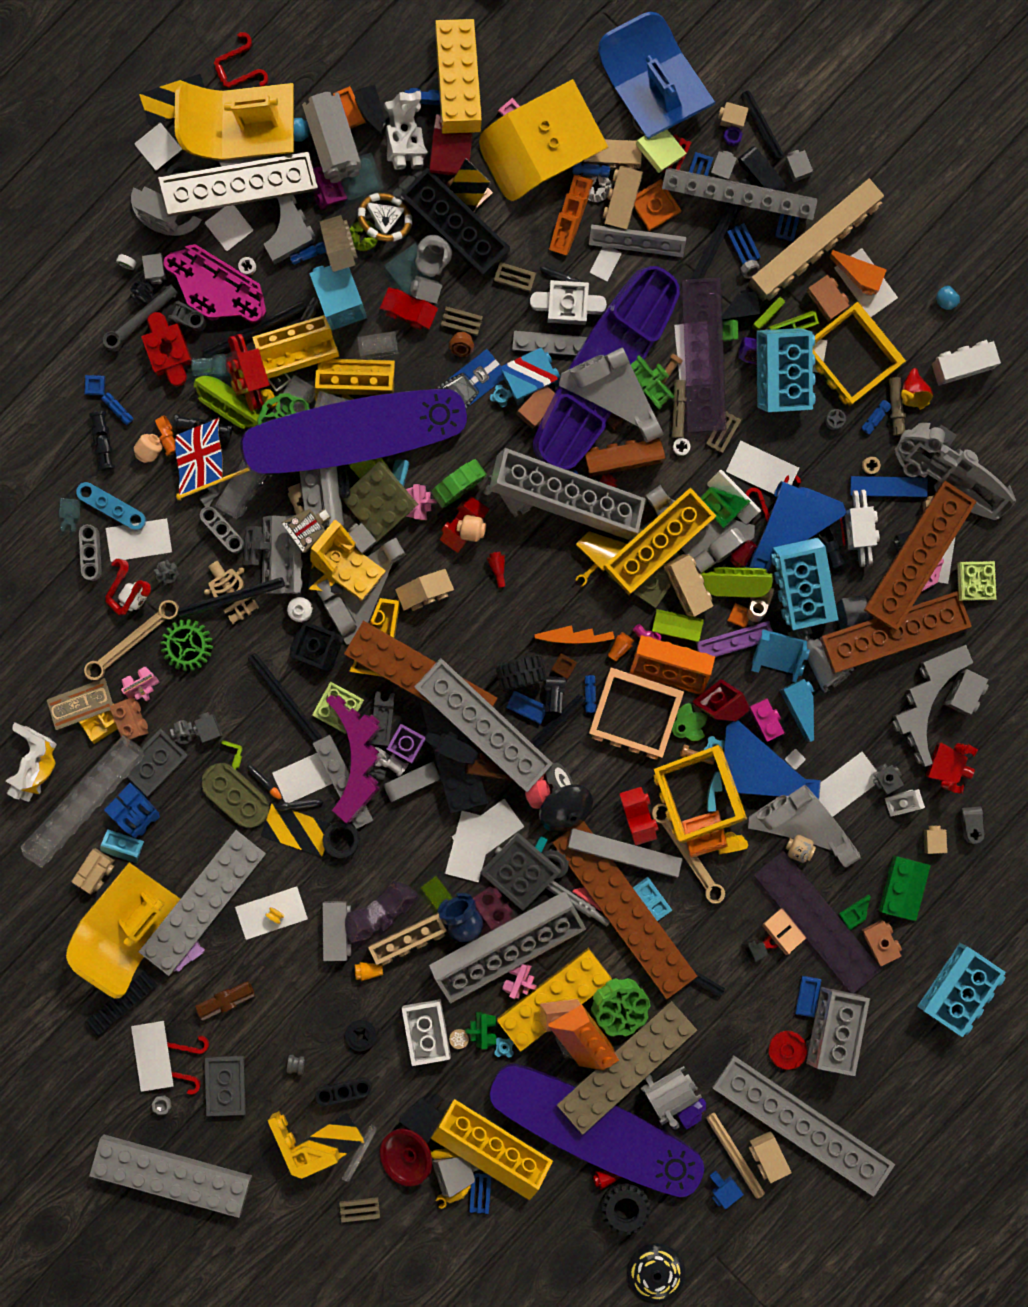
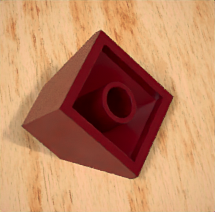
M722 679L692 701L699 709L714 719L737 721L751 710L744 694Z

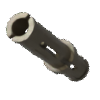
M894 377L889 379L892 407L890 418L893 421V435L901 436L905 431L904 418H906V414L903 410L901 397V378Z
M674 380L672 438H684L685 402H687L685 397L686 380Z

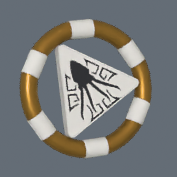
M375 193L369 195L359 205V223L363 230L374 239L394 242L406 236L411 229L412 215L408 206L391 194ZM387 200L398 207L374 204L373 202ZM366 207L368 208L373 219L375 220L376 228L380 230L382 234L371 228L366 222ZM402 213H404L405 223L403 229L391 235H386Z

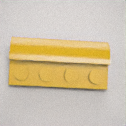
M325 315L252 337L255 348H259L268 379L339 357L331 328Z
M330 359L318 363L315 380L316 394L376 396L394 393L395 361Z

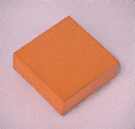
M735 603L727 621L746 628L749 621L747 617L748 608Z

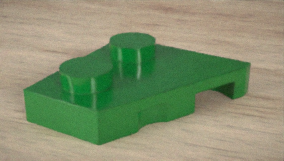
M710 487L701 496L702 501L716 515L715 519L723 528L727 527L751 502L746 498L716 487Z

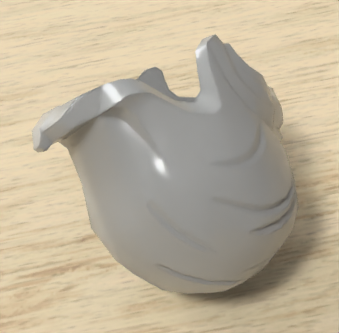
M430 235L422 239L417 247V258L415 261L417 270L423 275L430 277L436 274L439 275L451 260L452 249L449 242L438 235Z

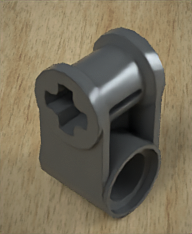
M176 300V307L168 318L194 331L204 330L207 325L205 317L200 312ZM196 317H200L201 322L198 325H193V320Z
M981 806L961 808L960 818L964 839L968 843H980L984 839ZM973 831L978 834L975 838L970 837V833H973Z

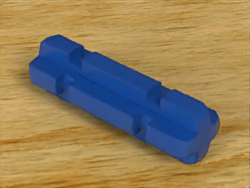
M581 163L573 166L572 172L578 175L583 173V175L598 177V175H601V177H609L610 167L604 165L599 167V165L585 163L581 165Z
M320 242L316 246L312 245L300 250L299 253L294 252L290 254L292 264L315 257L318 253H325V244Z
M106 393L101 398L121 418L124 424L128 425L133 421V417L126 413L127 411L116 399L114 400L110 393Z
M882 400L878 405L879 408H876L867 419L868 422L863 424L861 429L865 433L871 434L874 430L873 427H876L886 415L885 412L889 411L891 404L888 401Z
M587 675L585 676L586 712L594 713L596 712L595 676Z

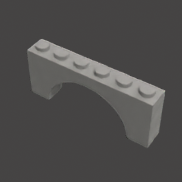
M260 156L218 161L221 167L269 159V157ZM294 195L277 197L281 212L280 223L272 238L264 243L274 265L288 258L290 254L299 252L314 244L313 237L315 234L311 227H306L303 222L306 218L302 210L297 211L294 205L297 203Z

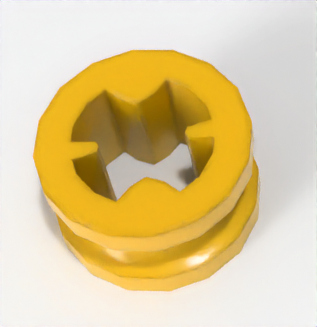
M270 907V912L266 913L265 916L280 924V919L284 918L285 915L277 909Z

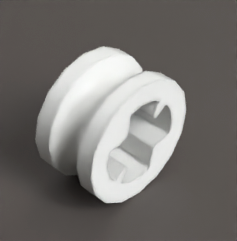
M244 257L239 261L238 267L241 273L246 276L255 273L256 264L252 258ZM246 262H250L252 266L251 270L248 268L249 271H245L243 264H246Z
M679 438L673 444V451L678 456H684L690 450V443L687 439ZM680 442L685 443L684 446H687V449H684L683 452H679V449L676 448V445H679Z

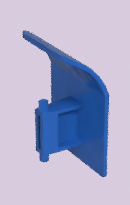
M643 13L607 32L600 40L598 53L602 65L616 92L647 139L715 105L714 99L682 54L668 24L658 13Z

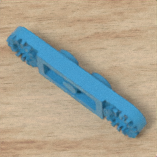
M84 482L77 487V496L85 503L133 530H140L145 526L146 517L142 512L91 483ZM85 487H89L92 490L89 497H83L81 494L82 489ZM135 515L141 517V523L137 526L131 523V519Z

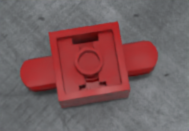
M154 312L149 315L147 320L151 333L141 336L152 368L157 376L166 373L169 382L173 386H182L187 381V375L183 366L193 363L183 332L178 324L168 326L165 316L159 312Z
M237 334L235 337L230 336L228 343L232 356L226 358L227 362L225 365L227 372L232 377V389L237 395H245L251 411L257 408L261 409L264 403L259 389L270 386L259 348L247 351L241 334Z

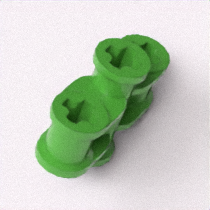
M638 355L637 359L631 364V367L644 395L647 394L652 402L661 409L667 400L674 398L672 392L662 382L665 377H669V374L659 363L652 371L645 360Z

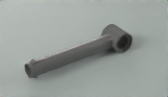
M172 285L165 287L166 289L116 332H107L103 337V343L106 348L111 352L119 351L122 348V341L146 322L150 314L157 312L171 299L176 298L178 292ZM117 338L118 341L116 345L110 346L108 345L109 339Z

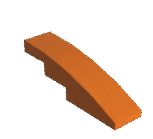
M577 174L574 175L570 191L566 194L562 212L558 215L549 250L568 255L594 180Z
M572 626L534 634L535 639L564 644L598 643L615 639L613 631L594 636L593 629L573 633Z

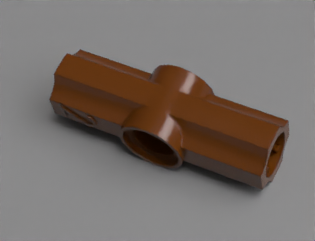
M246 981L234 988H228L213 995L214 997L197 1004L195 1007L203 1021L220 1012L224 1013L236 1007L237 1004L254 997V989L250 982Z

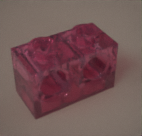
M490 885L474 896L473 900L476 903L477 909L493 931L511 920L512 916L510 914L513 911L507 903H502L500 900L502 895L497 887L493 889ZM484 895H492L494 901L491 904H485L482 900ZM501 910L504 913V918L496 920L493 917V913Z

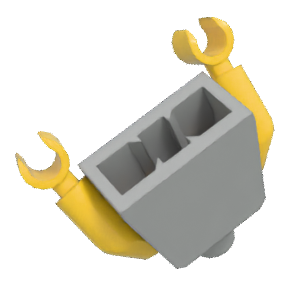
M447 1148L433 1150V1152L430 1150L432 1158H434L432 1164L442 1194L437 1196L436 1201L440 1199L444 1201V1203L439 1205L441 1209L446 1206L447 1202L453 1203L463 1199L470 1190L471 1184L475 1182L473 1172L480 1170Z

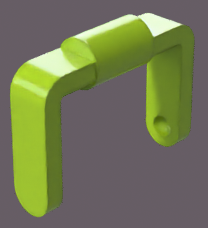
M222 740L221 744L238 749L232 763L233 768L236 770L237 767L239 768L242 760V747Z

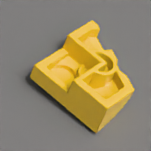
M590 531L576 543V546L602 571L605 570L604 565L627 545L624 542Z
M111 710L79 721L93 744L118 729Z

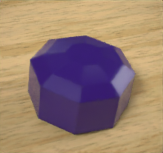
M731 126L725 130L723 139L727 145L736 146L741 142L743 134L740 128Z

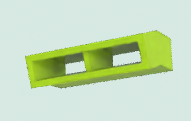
M810 311L772 325L767 330H775L786 325H790L791 329H805L819 324L816 312ZM810 317L811 322L796 327L795 322Z
M657 609L652 632L699 642L703 619Z

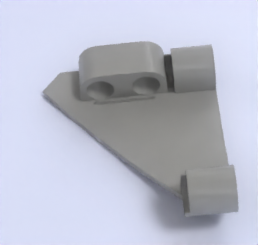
M623 347L605 356H596L561 374L559 386L638 426L646 443L664 435Z
M661 485L645 495L658 516L675 502L665 493ZM714 518L681 549L686 555L694 558L696 569L699 573H702L716 562L719 563L725 560L747 540L754 539L755 525L733 520L727 527L723 528Z
M397 538L388 541L377 551L367 556L386 572L363 601H360L344 588L342 594L332 593L328 579L317 584L322 590L317 592L324 603V607L347 645L352 641L363 620L367 623L369 622L392 564L406 555Z
M803 785L788 796H779L749 816L748 829L764 831L793 839L796 835H802L811 839L814 845L833 851L846 868L861 859L859 852L848 836L806 785Z

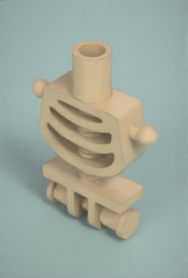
M218 561L208 566L215 579L209 582L210 589L204 591L205 595L212 593L214 597H218V594L234 592L233 587L237 585L238 581L239 587L237 590L244 588V581L239 576L244 573L243 568H239L237 572L233 569L225 572ZM235 576L234 581L230 584L229 581ZM221 586H223V588H224V589H221V590H216V589H215V588L221 587ZM253 597L234 602L223 610L228 614L235 609L236 613L228 616L232 624H235L239 619L243 620L245 613L251 615L253 610L259 608L255 600H252L253 602L248 605L245 604L246 601ZM242 605L244 610L240 611L238 607Z

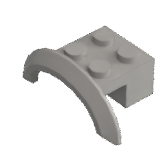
M145 186L142 191L133 187L131 203L137 218L156 232L172 236L184 235L193 231L202 221L193 216L187 223L178 226L175 222L178 215L167 217L160 193Z

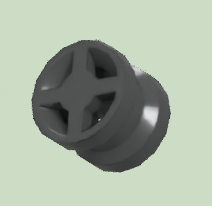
M839 409L831 410L825 417V424L831 430L841 428L846 421L844 412Z
M289 1055L287 1074L297 1073L299 1076H302L305 1056L297 1058L294 1055Z

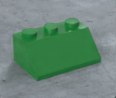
M893 855L879 911L916 921L931 865Z

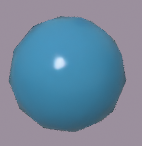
M294 118V141L302 142L309 137L310 128L308 122L303 118Z
M944 286L937 292L936 300L941 308L952 310L960 303V296L951 286Z

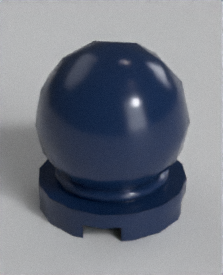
M458 893L456 898L451 900L447 898L440 904L438 908L439 918L445 924L447 933L453 940L461 943L472 942L481 934L483 928L482 915L476 909V903L470 894Z

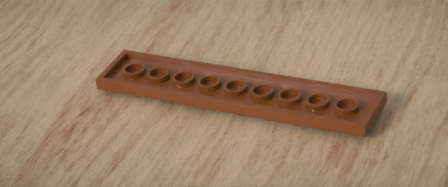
M584 821L573 828L593 834ZM571 830L567 831L552 842V844L562 855L565 854V858L569 861L568 866L665 999H668L697 977L696 973L614 861L567 848Z

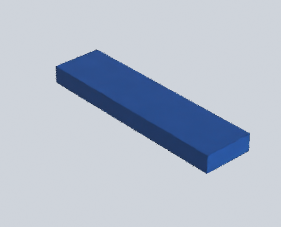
M851 476L850 496H852L855 490L858 491L859 496L860 491L865 490L866 496L927 497L928 478Z

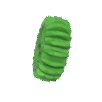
M187 619L186 625L183 620H180L179 627L175 622L172 623L174 630L169 627L166 629L170 635L163 634V637L167 638V642L161 641V645H167V648L161 650L163 653L168 652L164 659L172 658L169 665L172 666L177 662L175 668L180 669L181 665H183V671H187L188 665L192 671L195 670L194 664L201 668L200 660L207 663L208 660L204 656L212 655L210 652H206L207 648L213 649L212 645H207V642L213 641L212 638H206L210 632H202L205 629L204 625L197 628L199 625L198 621H195L191 626L192 622L190 619ZM190 629L189 634L187 633L185 638L179 639L175 637L180 631ZM195 633H198L201 638L202 648L194 643ZM189 640V644H191L192 647H195V649L186 648V650H184L183 644L179 643V641L188 642ZM172 643L180 647L179 658L173 652ZM190 652L199 653L193 660L184 661Z

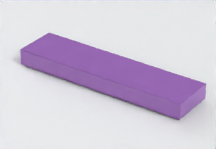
M770 621L696 642L698 652L716 657L757 645L762 630L773 632Z

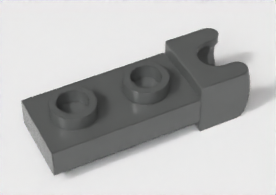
M376 691L373 716L380 721L379 725L382 729L370 741V744L386 746L390 744L395 693H391L389 700L385 702L382 701L380 692Z

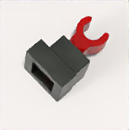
M770 935L762 942L748 941L742 944L750 962H756L769 955L766 949L778 947L777 944H770V939L772 938Z

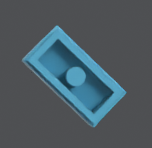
M395 460L392 473L404 487L409 462L407 460Z
M107 829L100 851L137 863L144 841Z

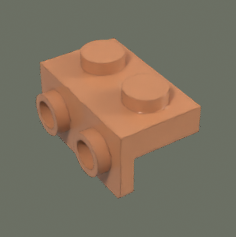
M135 698L126 699L110 706L124 742L148 734L147 722L142 718L140 704Z

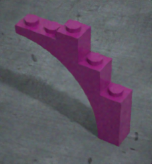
M330 695L326 701L335 710L344 724L351 749L349 779L343 795L332 811L345 823H350L380 789L377 786L378 781L371 775H366L381 759L378 755L379 751L372 745L368 746V744L382 727L379 725L380 721L375 716L364 715L360 719L361 714L354 708L350 710L345 705L347 702L341 696Z

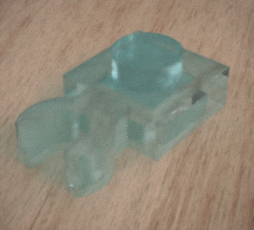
M60 498L59 517L64 518V521L61 523V531H65V527L68 524L71 525L72 532L76 531L74 519L80 518V499Z

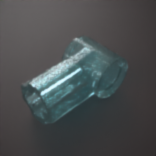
M222 354L214 355L212 358L192 359L193 376L231 375L227 372L225 365L227 362L226 358H229V355Z

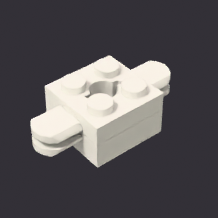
M551 280L550 292H534L530 298L532 309L536 311H549L548 323L586 325L587 314L600 315L604 313L607 304L602 296L588 295L589 283Z
M855 490L852 493L854 508L847 510L845 515L848 550L858 549L860 567L865 566V554L867 566H872V547L876 546L877 542H879V531L875 529V523L878 521L877 511H874L873 507H867L865 490L860 491V502L858 491Z

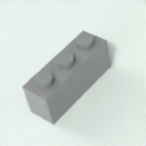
M347 901L323 902V961H347L348 956H351V944H348V937H351V925H348V917H351V906H347Z

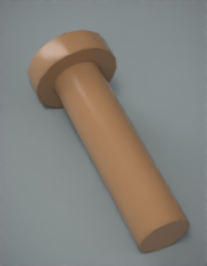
M675 354L670 356L672 360L665 369L669 376L677 364H682L683 362ZM665 377L662 382L665 383L668 378Z
M683 745L680 757L685 758L698 752L689 749L688 745ZM710 757L702 760V762L713 765L715 758Z

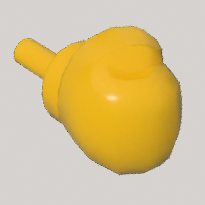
M264 389L260 392L263 403L275 397L270 389ZM275 403V404L272 405V406L267 405V407H268V408H275L276 405H277V403Z

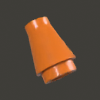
M621 632L620 635H617L608 656L617 661L633 646L634 640Z

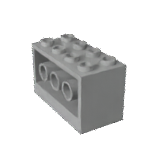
M821 987L807 1064L821 1070L851 1076L856 1075L870 998Z

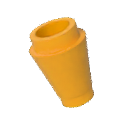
M359 962V964L354 965L356 980L364 981L383 975L382 964L376 965L375 963Z

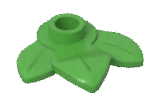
M687 703L679 708L672 732L678 738L687 737L691 741H698L705 737L701 728L705 725L708 716L701 712L693 713L691 704ZM679 725L685 726V730L683 732H680L678 730Z

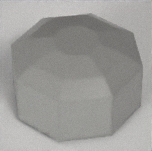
M749 260L740 268L744 278L751 279L760 271V266L756 260Z
M165 1095L157 1096L152 1103L153 1111L158 1115L167 1114L172 1107L171 1099Z

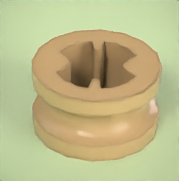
M868 457L862 462V469L867 474L878 472L881 466L880 461L876 457ZM870 460L876 463V467L872 471L866 466V464L870 463Z

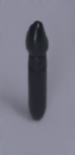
M540 267L542 273L558 280L582 282L576 277H571L552 268Z
M311 799L290 803L285 802L277 805L276 808L280 811H288L290 809L316 807L322 805L323 800Z

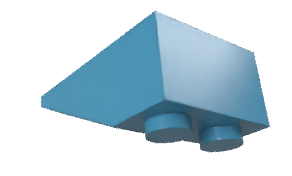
M802 679L779 691L805 741L811 742L814 740V703L812 695L814 690L809 681L806 682L805 679Z

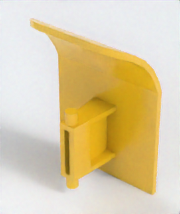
M573 79L505 114L487 127L479 137L481 153L501 192L511 201L522 197L534 187L609 148Z
M289 83L227 91L211 90L191 84L179 85L175 92L176 139L181 148L189 154L212 160L223 161L294 153V84Z
M129 862L78 924L67 948L66 958L68 964L76 974L113 998H121L126 993L138 965L144 958L139 953L140 949L179 902L180 898Z

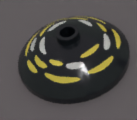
M660 1243L648 1244L638 1249L631 1257L627 1269L628 1281L632 1290L640 1298L649 1302H664L674 1297L682 1288L685 1280V1266L682 1258L673 1248ZM655 1273L661 1275L659 1279L653 1277Z

